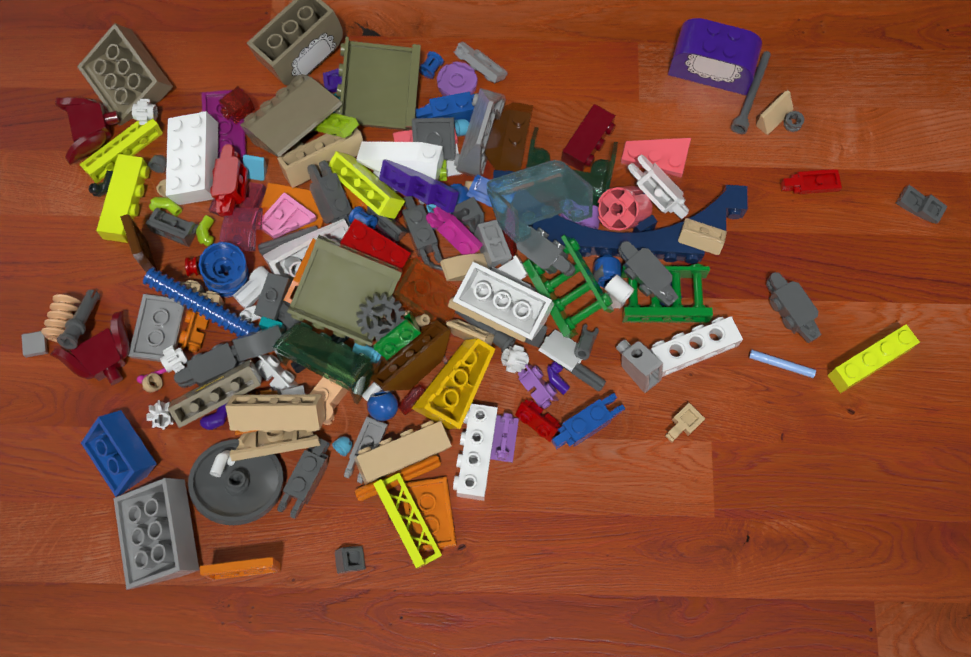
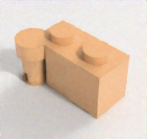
M334 363L310 393L322 394L326 418L323 424L325 425L332 424L331 420L334 421L335 407L354 384L352 375Z

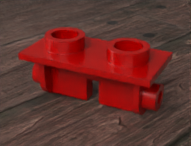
M526 399L520 404L515 416L535 430L539 436L551 442L555 434L559 432L558 429L562 427L559 424L560 421L548 413L541 417L540 415L544 410L532 400Z

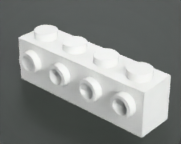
M471 404L470 410L467 412L463 422L467 424L466 432H462L460 445L464 446L463 454H458L456 466L460 468V474L455 476L453 490H457V497L484 501L497 407Z

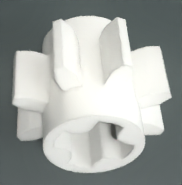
M140 99V101H137V104L132 106L133 119L139 121V125H144L152 118L156 120L157 106L150 104V99Z
M514 345V347L509 346V348L503 351L501 362L503 366H507L506 371L516 373V371L521 372V370L526 368L525 365H528L529 357L526 352H523L524 347Z
M170 346L163 350L165 356L161 357L160 360L168 373L174 370L176 374L177 371L179 372L185 368L184 364L188 359L181 347L175 350L173 346Z
M158 400L154 406L149 405L150 413H147V421H152V428L159 427L164 430L169 424H174L172 415L168 410L170 402L164 403Z

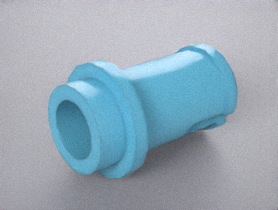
M355 343L352 349V353L367 359L371 364H377L382 356L373 347L368 345L361 346Z

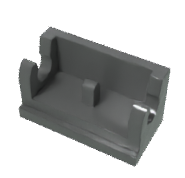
M471 197L455 206L453 215L464 226H468L470 228L469 231L474 234L477 225L484 223V213L475 198Z
M159 208L153 211L149 220L145 223L152 233L190 247L196 236V229L199 226L192 221L187 222L167 214Z

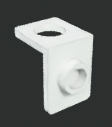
M517 255L513 257L514 259L498 268L520 280L528 276L521 259Z

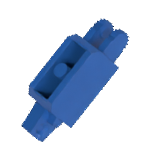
M469 91L429 99V104H426L425 107L415 109L416 118H454V124L455 120L466 119L470 122L475 107L472 106L475 94L470 95Z
M615 393L602 401L599 399L565 421L562 427L558 429L560 434L553 438L551 442L556 449L566 443L569 447L572 445L575 447L610 424L614 417L625 410V407L622 404L611 412L608 411L606 406L617 399Z

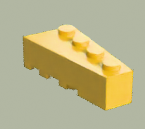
M479 338L465 340L412 409L436 423L441 421L446 429H460L495 348Z

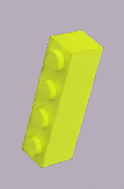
M336 151L329 163L332 174L336 173L339 181L379 216L395 219L405 200L384 182L380 181L364 165L358 163L352 155Z
M122 154L117 156L96 230L104 240L128 243L120 216L128 214L134 221L135 217L139 214L138 204L140 197L142 198L144 195L145 179L149 177L150 173L149 166L143 157Z
M906 324L839 365L827 376L841 394L910 351L920 341Z

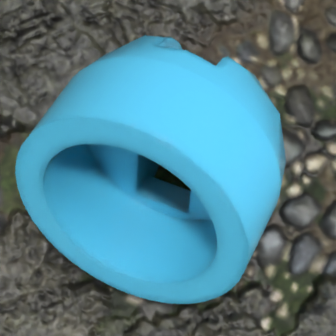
M466 119L455 120L454 125L457 136L466 135L469 122Z
M342 436L336 439L332 446L340 455L345 457L352 449V442L348 437Z

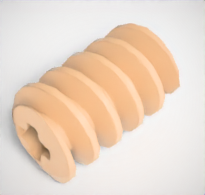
M58 294L53 296L52 300L55 303L50 304L52 311L47 313L49 319L45 320L44 325L46 327L41 330V333L48 340L57 342V337L65 330V323L74 316L72 311H77L78 309L74 304L81 303L80 300L68 295Z

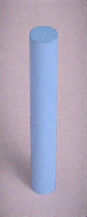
M751 350L749 354L751 359L814 378L816 373L815 369Z

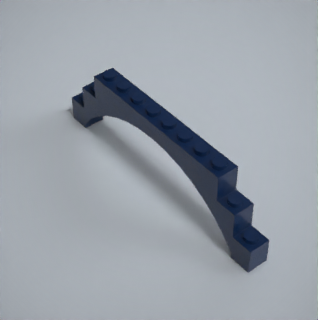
M493 171L494 182L517 192L512 202L511 227H514L519 222L528 228L531 226L535 230L541 228L549 235L547 238L553 243L556 240L563 246H566L561 238L563 235L575 238L581 247L579 252L582 257H589L591 255L621 257L618 253V247L624 241L630 242L638 251L642 248H648L658 259L665 262L685 261L689 264L701 262L705 255L703 250L678 242L684 221L666 228L637 233H617L589 228L569 221L539 203L514 177L515 171ZM726 185L722 195L715 202L689 219L726 231V217L729 219L743 218L748 209L747 186Z

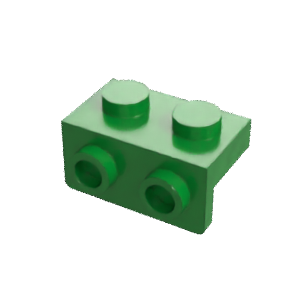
M410 313L404 317L405 320L387 335L381 337L373 345L374 350L386 360L421 334L415 317Z

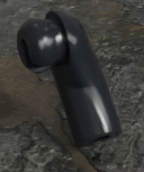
M106 171L102 183H92L89 185L88 190L93 196L101 197L107 194L113 171Z

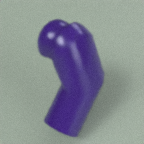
M554 361L547 368L549 382L563 395L569 390L570 386L560 378L559 372L562 371V365Z

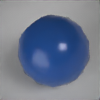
M390 391L376 392L369 397L367 410L375 420L386 421L396 415L398 401Z

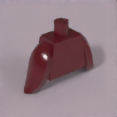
M56 97L55 105L68 113L74 143L67 151L65 158L72 165L100 149L106 140L111 137L110 125L120 123V117L117 111L107 113L101 103L90 98Z
M123 311L115 312L112 315L111 330L106 328L78 345L75 349L70 350L71 353L55 348L50 356L60 360L68 369L81 378H96L98 381L107 378L111 385L119 383L123 377L118 370L126 365L125 358L130 350Z

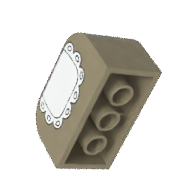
M293 0L251 38L247 45L256 59L284 85L288 86L297 75L310 74L338 47L343 36V29L334 10L322 0Z

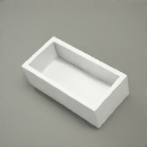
M206 111L168 118L166 196L178 205L213 200L210 189L213 185L212 171L215 167V159H218V122Z

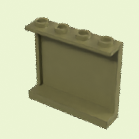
M346 37L345 43H341L340 56H344V63L339 64V76H342V84L337 85V97H340L342 105L335 110V113L356 118L358 126L405 131L412 130V119L415 118L421 45L413 44L412 48L349 41V37Z
M319 235L287 312L296 320L304 321L305 319L312 322V325L318 329L324 330L327 328L332 330L333 334L338 337L345 338L347 336L354 339V342L358 345L366 346L367 344L372 346L375 336L369 340L367 333L362 334L360 331L362 327H359L356 322L360 320L356 316V312H362L359 304L366 305L365 298L367 297L372 300L374 293H376L378 298H381L382 293H385L388 299L393 294L396 284L401 277L402 269ZM369 316L366 317V322L368 326H370L371 318H369Z

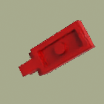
M838 169L801 171L791 175V178H784L780 183L781 191H794V194L839 192L842 189Z

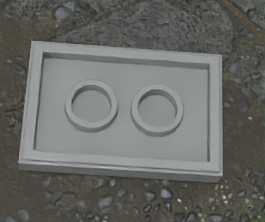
M143 294L128 356L134 359L161 362L160 358L165 356L163 350L170 346H173L176 350L187 306H181V302L178 301L176 303L173 298L169 299L163 296Z

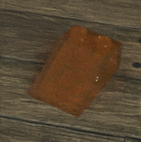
M414 257L408 259L402 268L401 277L396 284L392 296L395 298L394 303L399 301L401 307L405 310H410L417 316L426 314L430 318V323L437 320L447 327V321L452 320L455 315V310L449 308L448 304L450 299L455 297L459 287L450 281H446V278Z

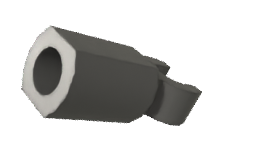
M587 324L582 328L575 350V356L583 360L589 358L594 340H596L599 332L598 328L594 332L587 331Z

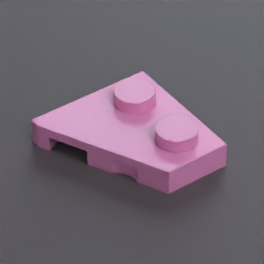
M283 193L256 224L261 230L275 239L312 223L317 218L315 214L286 193Z

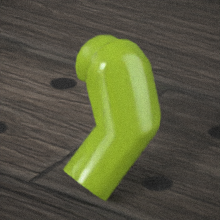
M154 197L150 201L149 208L151 211H154L156 208H166L175 217L182 212V208L170 198Z
M205 215L196 229L198 242L208 247L214 241V238L209 235L208 231L214 220Z

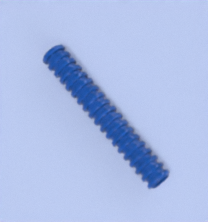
M155 267L150 268L143 278L144 285L149 284V288H156L155 291H161L164 296L168 295V298H173L174 302H181V306L186 305L187 309H193V312H198L199 316L202 317L204 315L206 320L211 319L213 324L216 322L218 323L217 326H223L224 330L229 329L231 334L236 333V337L261 331L259 326L257 328L254 327V323L249 324L248 320H242V317H237L234 312L231 314L229 309L224 310L222 305L220 307L217 306L218 303H212L211 299H205V296H200L197 291L194 293L193 289H187L185 284L182 286L180 285L181 282H175L174 278H168L167 274L162 275V271H155Z

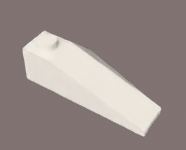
M362 142L356 160L358 163L379 173L383 159H387L438 180L444 158L443 147L423 142Z
M341 219L282 244L264 254L263 257L273 274L291 280L287 289L288 292L312 239H317L321 235L339 243L347 231L348 225L345 219Z

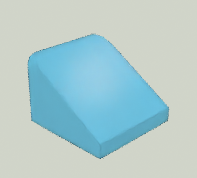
M244 155L243 165L248 170L247 179L264 181L268 169L265 159L263 157Z

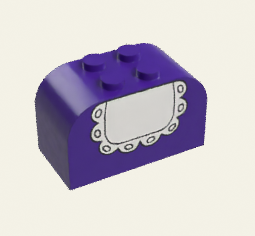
M701 18L689 19L681 27L668 75L747 95L754 79L762 40L757 34L746 29Z

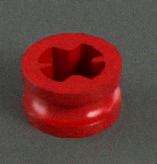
M197 256L193 257V259L185 258L187 276H192V274L200 275L199 259Z

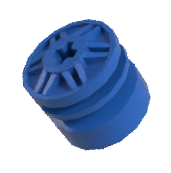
M219 242L212 244L200 256V273L209 291L216 292L221 297L229 298L233 297L249 281L250 274L244 253L232 243Z

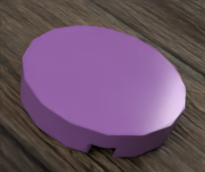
M453 62V64L443 66L437 76L438 89L443 96L469 91L470 95L473 94L477 87V76L474 69L463 62Z

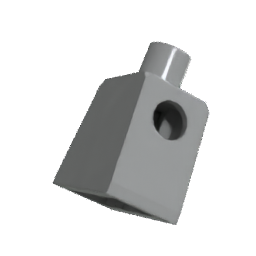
M623 340L618 344L616 349L622 354V368L644 393L661 381L663 362L639 341L632 346L627 340Z

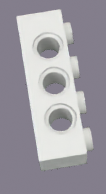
M719 317L713 320L711 325L706 327L699 325L693 328L691 333L686 335L679 333L673 336L671 341L665 343L663 340L653 344L650 351L663 362L662 377L739 346L743 338L732 317L726 319ZM709 334L717 335L719 340H712ZM689 342H696L699 345V349L692 348ZM669 350L678 351L680 356H672Z

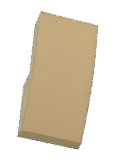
M483 253L461 255L442 260L440 263L446 281H463L472 262L489 269Z
M187 280L186 282H181L180 285L183 286L185 284L187 289L192 288L194 293L197 291L200 296L204 295L205 299H211L212 303L216 302L218 303L217 306L220 307L222 305L224 307V301L218 293L213 291H206L205 293L203 287L197 281Z

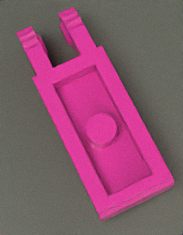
M436 206L433 210L434 213L430 212L426 215V220L430 226L436 228L462 255L475 254L483 246L453 214L451 215Z

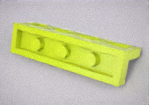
M153 118L144 125H139V121H137L79 165L95 183H98L104 179L106 171L114 170L118 154L134 156L163 133Z
M400 473L384 481L381 479L373 483L416 569L441 557L442 555ZM398 480L401 486L399 497L389 494L385 486ZM403 491L407 499L402 498ZM391 498L397 500L396 506ZM400 501L411 505L412 510L409 517L399 514L398 507ZM414 513L418 520L412 519ZM402 519L408 520L407 526H405ZM411 521L421 524L423 530L420 538L410 536L408 529ZM424 533L429 541L423 540ZM413 540L419 541L417 547H416L415 543L413 542ZM422 542L431 545L435 551L434 555L424 560L419 553Z

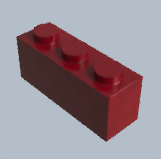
M594 104L564 148L561 161L581 172L584 171L586 166L590 167L594 162L596 151L602 150L607 134L611 135L616 127V124H614L616 115Z

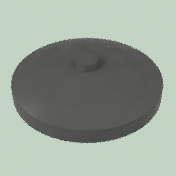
M239 440L223 441L205 450L194 462L188 479L190 497L196 509L207 519L223 525H243L256 521L266 515L278 502L283 489V471L275 454L237 460L232 466L226 464L221 477H215L210 474V470L216 456L225 450H236L240 444Z

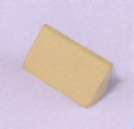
M788 90L770 105L757 121L756 126L767 135L786 118L789 112L793 111L791 94Z
M685 218L678 242L719 255L723 248L727 231Z
M459 319L447 321L446 324L450 332L464 340L479 338L488 345H492L495 336L492 333Z

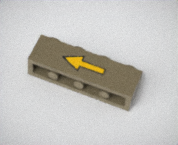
M250 359L171 401L168 410L179 428L228 403L233 395H243L260 386L262 377Z

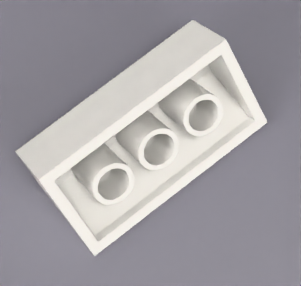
M472 262L453 299V302L530 340H533L543 327L554 306L551 299L475 262Z

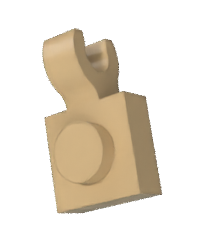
M688 403L672 419L676 425L665 437L672 443L683 431L689 436L705 418Z

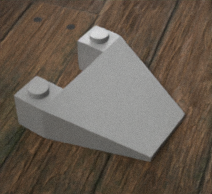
M481 88L479 94L475 93L472 106L475 107L461 153H457L454 160L457 172L472 177L477 176V174L483 176L487 163L484 151L494 118L500 120L506 100L504 95Z

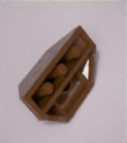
M513 102L503 107L500 120L494 118L484 153L495 170L515 171L514 177L519 180L533 105Z
M437 320L429 325L420 327V335L388 360L384 357L379 360L370 379L383 391L412 389L443 361L450 330Z

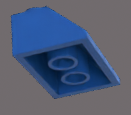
M121 410L99 416L81 442L115 497L120 496L145 479L156 466L153 456L148 452L141 438L137 435Z

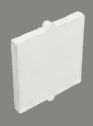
M554 330L549 337H545L544 343L539 348L540 352L570 371L574 369L577 363L580 364L582 359L575 356L578 343L570 338L563 337L562 333Z

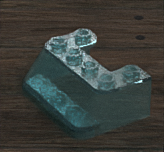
M548 161L491 179L487 182V194L498 225L515 243L528 239L531 236V228L528 225L537 221L552 218L561 213L574 222H581L592 217L593 187L562 161Z

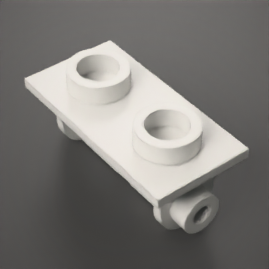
M258 356L261 359L255 363L258 372L266 381H269L272 376L274 377L270 386L277 390L279 395H282L281 390L299 386L294 380V375L284 370L279 365L280 361L275 356Z

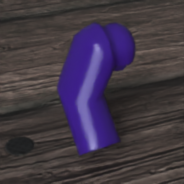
M227 403L217 408L216 413L201 418V427L213 430L222 426L227 417Z

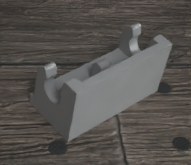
M498 220L477 225L474 236L483 245L479 250L480 253H483L489 270L499 264L501 266L506 264L512 258Z

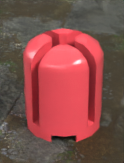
M637 186L608 189L598 200V218L609 230L621 231L635 228L639 222L651 216L652 202Z

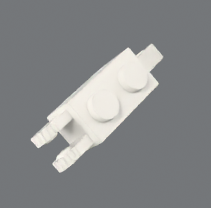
M641 154L638 157V161L646 169L644 173L633 163L628 166L629 171L638 180V187L662 212H675L681 219L688 214L689 209L684 204L683 192L656 163L652 164Z

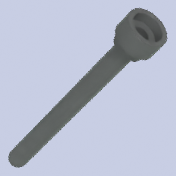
M769 51L763 53L740 116L733 120L731 129L735 133L745 134L748 130V115L771 56Z

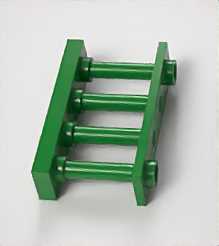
M563 235L561 238L566 245L563 251L567 255L570 253L576 262L574 265L576 272L573 276L581 271L587 281L586 283L560 299L554 293L555 288L573 276H565L561 273L550 281L544 276L545 270L530 259L522 263L538 293L553 301L554 306L550 314L563 337L571 339L578 335L575 330L578 323L601 308L609 313H612L614 310L611 306L613 304L612 299L606 292L603 293L580 254L579 249L581 247L575 238ZM592 290L597 301L573 317H568L564 311L566 306Z
M702 264L665 266L672 274V288L678 296V299L673 302L671 307H662L660 300L656 297L651 298V306L649 307L638 305L637 281L635 279L631 280L625 274L624 266L622 267L621 278H628L629 285L634 288L633 293L629 297V306L624 307L622 322L709 323L713 317V308L703 305L702 278L707 277L710 266H703ZM680 278H693L695 303L693 307H684L682 305Z

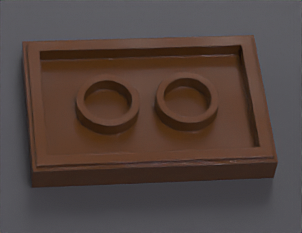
M130 215L120 216L134 258L146 273L150 268H156L148 241Z

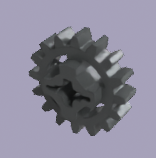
M374 293L372 300L366 297L367 304H359L362 312H356V316L360 318L356 322L359 327H362L360 329L361 333H367L369 340L375 336L377 342L405 320L401 316L405 314L404 309L400 308L401 303L399 301L394 303L395 298L392 295L387 299L385 293H382L381 298H378L376 293ZM392 308L395 311V319L391 317ZM383 314H384V316H385L386 319H382V318H380L379 320L377 319L376 316L382 317ZM367 316L371 318L370 326L366 322Z

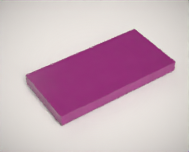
M243 89L202 92V112L206 111L218 122V158H220L223 146L230 144L241 157L240 162L243 164V156L247 155L246 133L240 126L245 119Z

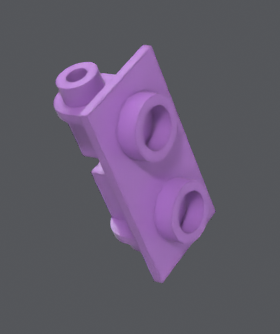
M526 364L527 371L523 369L518 373L519 381L527 391H530L533 387L537 389L531 396L539 407L546 409L551 405L550 400H559L556 396L557 391L550 383L547 384L542 377L544 375L536 365L533 367V365Z
M505 413L503 416L497 415L491 460L513 463L519 418H512V414Z

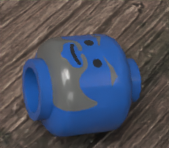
M604 255L595 260L593 276L600 287L605 288L616 275L621 277V262L612 255Z

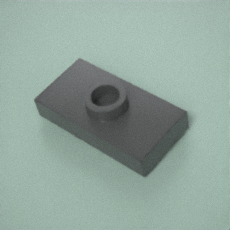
M268 272L253 314L276 321L291 280Z

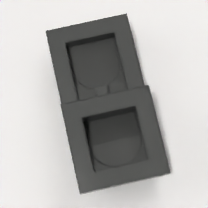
M911 185L903 189L896 202L897 205L908 212L935 224L939 223L948 207L931 194L927 197Z
M278 325L256 333L251 332L232 340L239 361L285 347Z

